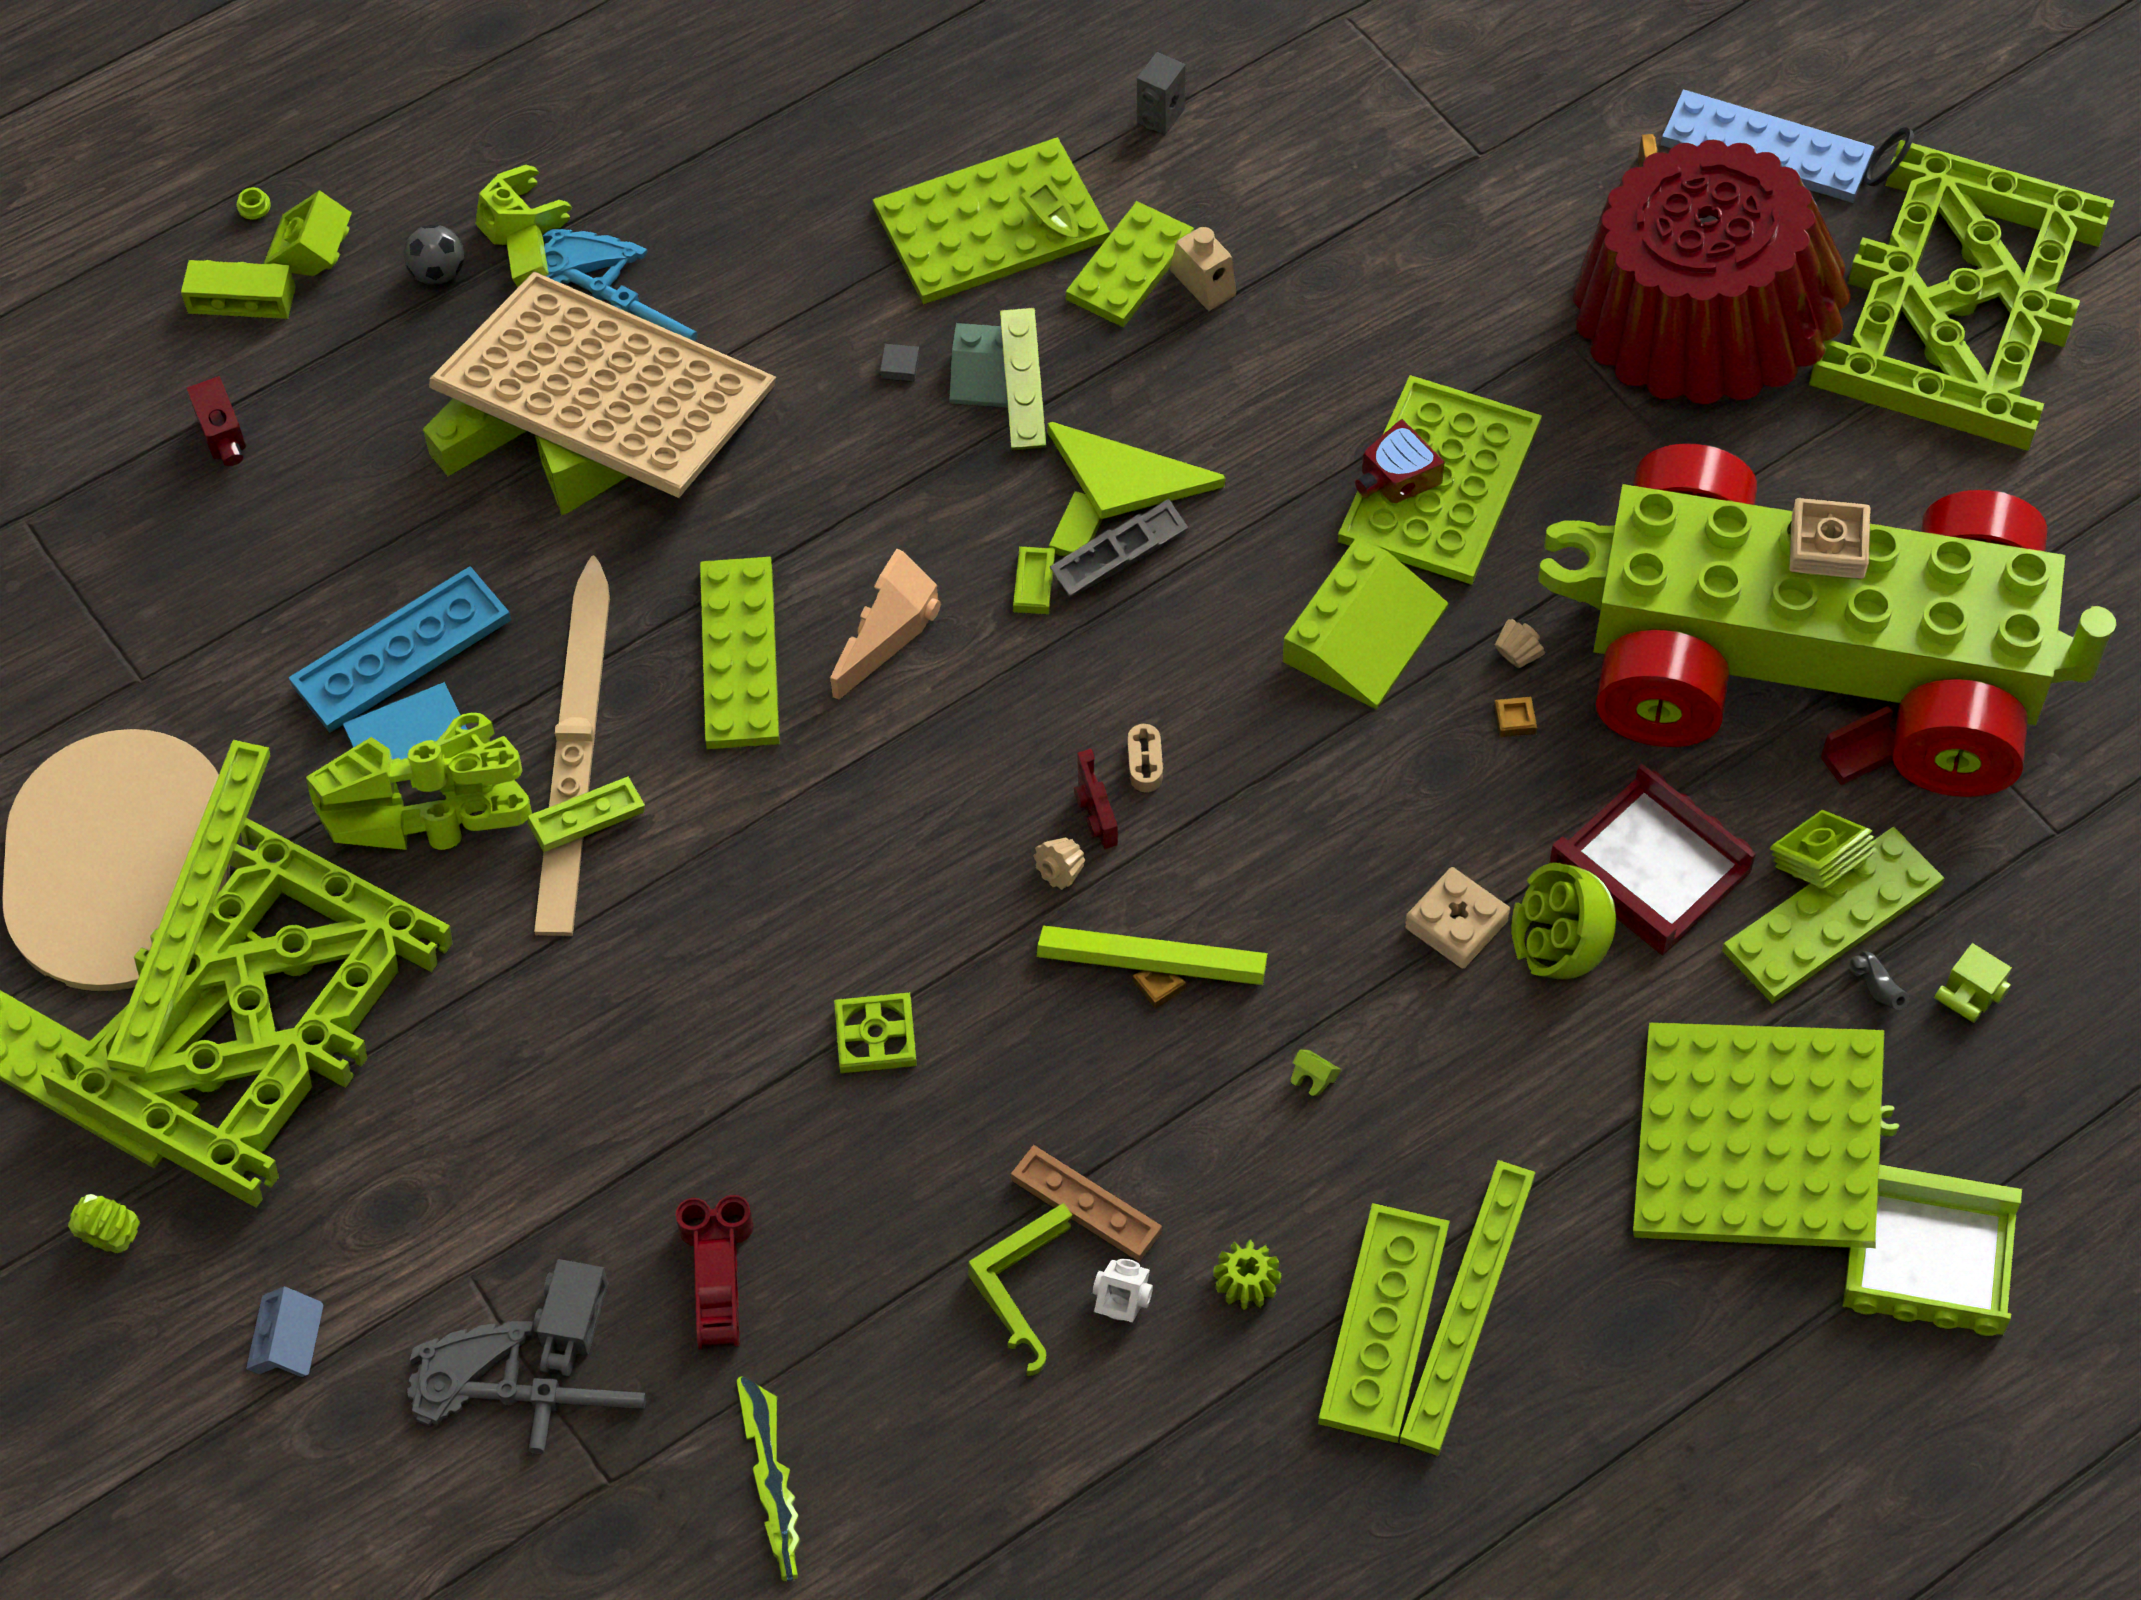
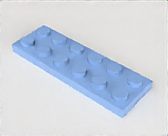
M1684 89L1661 141L1662 146L1673 148L1680 143H1690L1698 147L1702 142L1712 139L1720 140L1727 146L1739 142L1747 143L1755 149L1756 153H1773L1779 157L1782 167H1790L1796 170L1805 188L1851 203L1855 199L1874 151V146Z

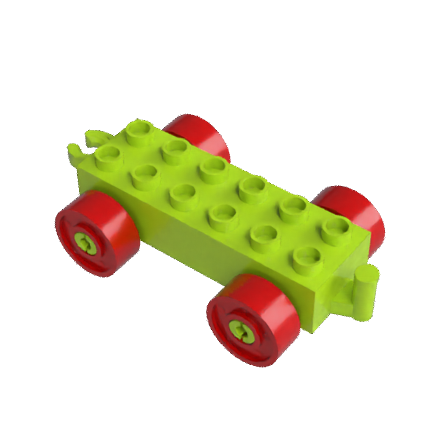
M1700 444L1669 445L1656 449L1642 458L1635 471L1633 486L1622 484L1615 525L1598 526L1595 523L1584 521H1561L1547 528L1544 546L1548 551L1556 552L1566 547H1575L1585 552L1589 558L1588 564L1578 570L1563 568L1552 558L1543 559L1540 563L1538 580L1553 593L1578 602H1586L1600 610L1593 651L1604 654L1596 700L1598 715L1610 729L1621 736L1652 746H1689L1712 737L1721 727L1729 675L1900 703L1893 761L1901 775L1913 784L1939 794L1960 797L1993 794L2010 787L2021 776L2024 764L2027 725L2037 724L2050 685L2071 680L2076 682L2092 680L2095 677L2108 640L2113 635L2116 627V619L2109 610L2100 606H2091L2090 609L2082 613L2074 637L2058 630L2065 555L2045 552L2047 524L2042 514L2035 507L2018 497L1997 491L1968 490L1949 494L1938 499L1925 511L1922 518L1921 532L1870 524L1869 563L1865 577L1862 579L1790 571L1793 511L1755 505L1757 480L1750 467L1729 452Z

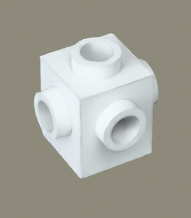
M1111 1260L1104 1272L1098 1271L1094 1282L1093 1294L1097 1295L1094 1312L1107 1315L1113 1319L1133 1322L1141 1307L1147 1308L1151 1299L1153 1285L1147 1284L1150 1270L1140 1267V1264L1133 1260Z

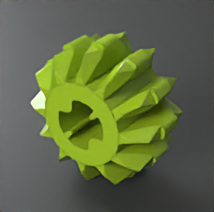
M90 1194L81 1197L78 1205H75L70 1215L71 1219L68 1227L74 1236L81 1238L83 1242L93 1245L94 1248L98 1247L106 1252L122 1253L128 1249L130 1243H133L138 1233L137 1228L140 1221L136 1214L128 1210L125 1205H120L114 1200L106 1199L103 1196Z
M1250 1239L1246 1244V1248L1241 1249L1234 1242L1231 1245V1253L1221 1251L1219 1254L1218 1262L1220 1264L1214 1267L1213 1276L1218 1279L1216 1282L1217 1292L1226 1293L1228 1305L1239 1299L1241 1300L1240 1305L1243 1310L1248 1307L1249 1301H1253L1261 1308L1264 1305V1296L1273 1299L1276 1295V1287L1274 1285L1281 1283V1273L1276 1270L1279 1267V1261L1277 1256L1268 1257L1269 1249L1266 1245L1255 1250L1254 1243Z

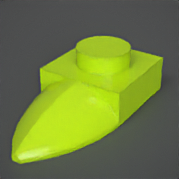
M1045 176L1021 194L1019 200L1040 225L1045 223L1059 234L1072 238L1078 237V223L1074 210L1048 176Z

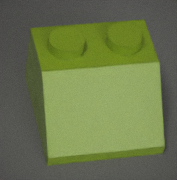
M320 190L282 215L264 264L289 265L291 273L315 276L324 269H331L339 258L340 254L337 252L339 245L349 232L347 224L352 213Z

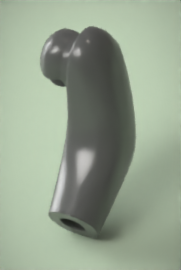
M1863 951L1860 953V956L1857 955L1851 958V972L1855 976H1864L1868 989L1876 1001L1896 1010H1902L1907 1007L1909 995L1895 984L1885 967L1873 953Z

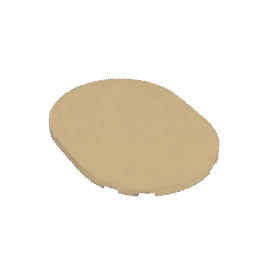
M139 729L108 731L78 740L61 749L43 762L23 784L11 807L7 822L2 896L3 913L13 942L26 961L44 976L47 975L64 982L66 986L83 990L115 991L136 986L139 975L134 956L141 947L150 951L152 946L150 936L156 928H159L219 776L215 767L200 751L176 737L160 732ZM229 864L223 876L218 892L222 889V887L230 878Z

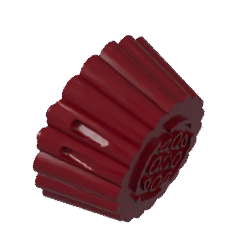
M1714 139L1706 140L1698 147L1690 143H1680L1671 148L1669 154L1663 152L1650 154L1645 158L1642 167H1635L1625 172L1619 187L1613 189L1608 195L1596 233L1583 259L1580 269L1581 274L1573 293V302L1580 308L1576 320V329L1580 335L1592 340L1590 353L1593 359L1604 365H1615L1616 377L1624 384L1630 386L1647 384L1651 394L1660 399H1673L1685 394L1689 400L1699 404L1713 403L1724 394L1733 399L1746 400L1755 397L1762 390L1763 385L1781 387L1789 384L1795 379L1798 373V366H1811L1822 359L1825 354L1823 341L1835 338L1842 331L1843 320L1839 310L1843 309L1850 300V292L1843 278L1846 271L1845 263L1811 192L1805 188L1798 172L1790 167H1782L1779 157L1773 153H1756L1755 149L1747 143L1739 142L1727 146L1724 142ZM1709 215L1714 216L1718 219H1715L1711 222H1704L1703 225L1701 224L1700 218H1705Z

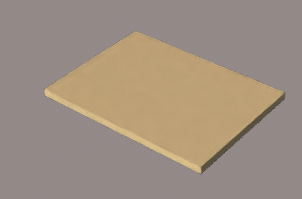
M533 272L432 375L429 388L680 498L775 386L776 377Z

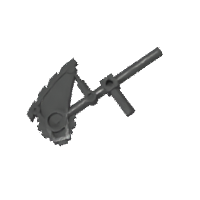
M512 1321L498 1327L497 1323L481 1325L468 1333L467 1329L452 1332L440 1341L436 1338L414 1347L410 1362L413 1365L422 1360V1365L420 1364L417 1367V1373H412L409 1379L411 1387L407 1388L409 1399H413L411 1405L413 1406L412 1412L414 1417H417V1422L430 1426L432 1423L439 1425L443 1419L448 1418L450 1413L457 1414L463 1409L462 1404L468 1403L470 1398L500 1400L504 1405H513L517 1401L531 1402L535 1412L528 1451L534 1454H543L545 1452L551 1411H557L558 1404L645 1409L646 1393L559 1387L558 1381L555 1379L534 1378L533 1386L516 1385L520 1362L517 1360L519 1346L525 1343L526 1335H533V1321ZM510 1354V1358L506 1360L503 1380L500 1383L476 1382L497 1362Z

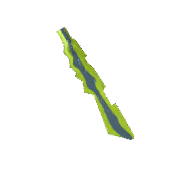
M739 1377L737 1379L746 1438L747 1440L755 1438L759 1463L753 1467V1472L761 1503L769 1516V1521L764 1522L773 1555L779 1562L782 1580L792 1581L798 1578L795 1552L800 1538L794 1530L798 1520V1514L792 1506L795 1496L787 1489L790 1469L777 1462V1396L747 1378Z

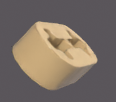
M1150 724L1136 725L1128 733L1131 785L1141 792L1156 790L1160 787L1163 780L1161 737L1159 731ZM1141 738H1147L1148 751L1141 752ZM1142 764H1149L1150 778H1143Z

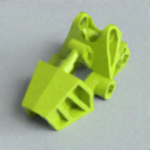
M467 713L457 716L436 742L426 740L414 745L408 751L407 758L392 760L390 749L370 737L306 777L314 810L334 843L407 850V835L426 831L430 846L438 850H445L456 846L461 841L462 835L459 827L461 823H463L466 829L471 831L522 825L528 820V815L532 814L528 795L515 781L522 773L518 751L505 736L490 741V737L495 734L493 724L481 713ZM468 723L478 724V726L469 730L461 729L462 726ZM411 780L412 788L416 787L423 792L439 790L443 795H446V800L404 807L396 782ZM485 811L484 813L477 816L470 815L474 812Z

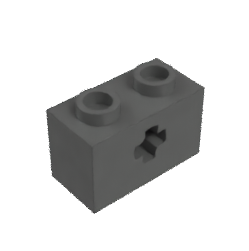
M1159 52L1155 53L1137 77V123L1164 135L1168 133L1185 110L1186 64Z

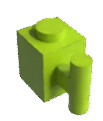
M1972 943L1951 970L1946 987L1942 985L1934 999L1975 1023L1982 1011L1985 1012L1993 1001L1999 1004L2008 993L2011 984L2006 981L2012 967Z

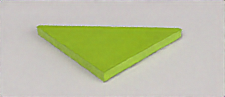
M1055 422L1048 423L1047 433L1101 519L1158 505L1167 499L1173 501L1225 486L1223 474Z

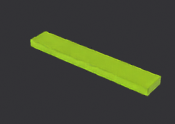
M1043 926L1037 946V957L1256 985H1263L1268 953L1051 926Z

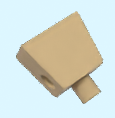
M1200 227L1175 243L1170 271L1208 311L1236 296L1232 257L1214 237V232L1210 228Z

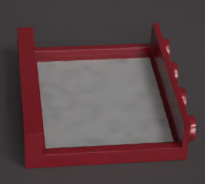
M1641 763L1638 766L1636 779L1572 838L1567 840L1562 836L1552 845L1549 863L1579 867L1596 875L1605 884L1612 896L1616 919L1663 956L1751 873L1756 853L1752 851V848L1746 841L1736 838L1724 829L1717 818L1708 816L1696 807L1689 796L1677 792L1667 784L1661 774L1649 770Z

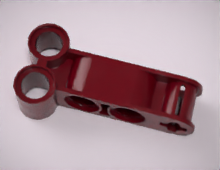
M729 1195L718 1202L716 1209H710L709 1205L700 1198L686 1199L677 1207L675 1216L682 1240L694 1246L698 1349L703 1350L706 1345L733 1343L735 1347H739L737 1243L744 1242L753 1232L754 1224L749 1203L739 1195ZM733 1215L743 1217L737 1223L726 1222L727 1218ZM693 1218L703 1219V1222L697 1226L687 1225V1222Z

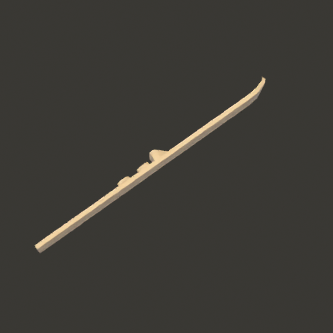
M594 555L588 560L577 582L573 596L559 724L555 726L557 742L549 807L589 792L610 603L609 585L602 566ZM584 837L543 853L535 935L573 936Z

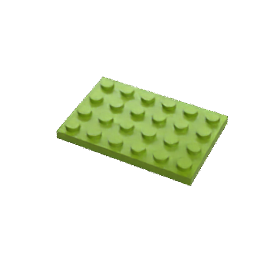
M1058 137L873 199V208L923 304L1104 243L1110 235V230ZM1045 176H1048L1074 210L1078 223V237L1072 238L1059 234L1045 223L1040 225L1019 200L1021 194Z
M1410 375L1384 433L1399 420L1403 419L1445 462L1443 483L1398 503H1391L1380 491H1377L1368 498H1364L1357 491L1338 533V542L1350 546L1358 536L1388 551L1402 563L1473 584L1540 427L1542 415Z

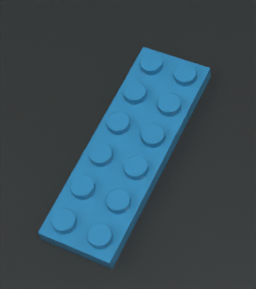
M469 566L288 678L291 686L328 732L331 733L342 726L343 723L352 720L510 622V612L472 567Z

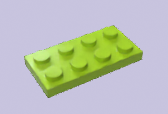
M1136 201L1066 290V300L1124 328L1171 267L1175 243L1193 232L1194 228Z

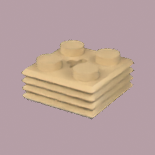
M1804 498L1795 499L1791 523L1790 571L1864 578L1869 563L1870 506L1866 504Z
M1451 867L1407 913L1405 927L1457 966L1465 968L1508 922L1510 907L1460 871ZM1459 915L1456 919L1451 918V916Z

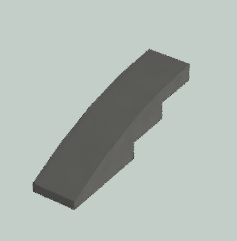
M1167 499L1142 516L1140 514L1136 515L1113 531L1107 530L1050 566V569L1067 595L1071 597L1158 550L1187 532L1188 526L1171 501Z

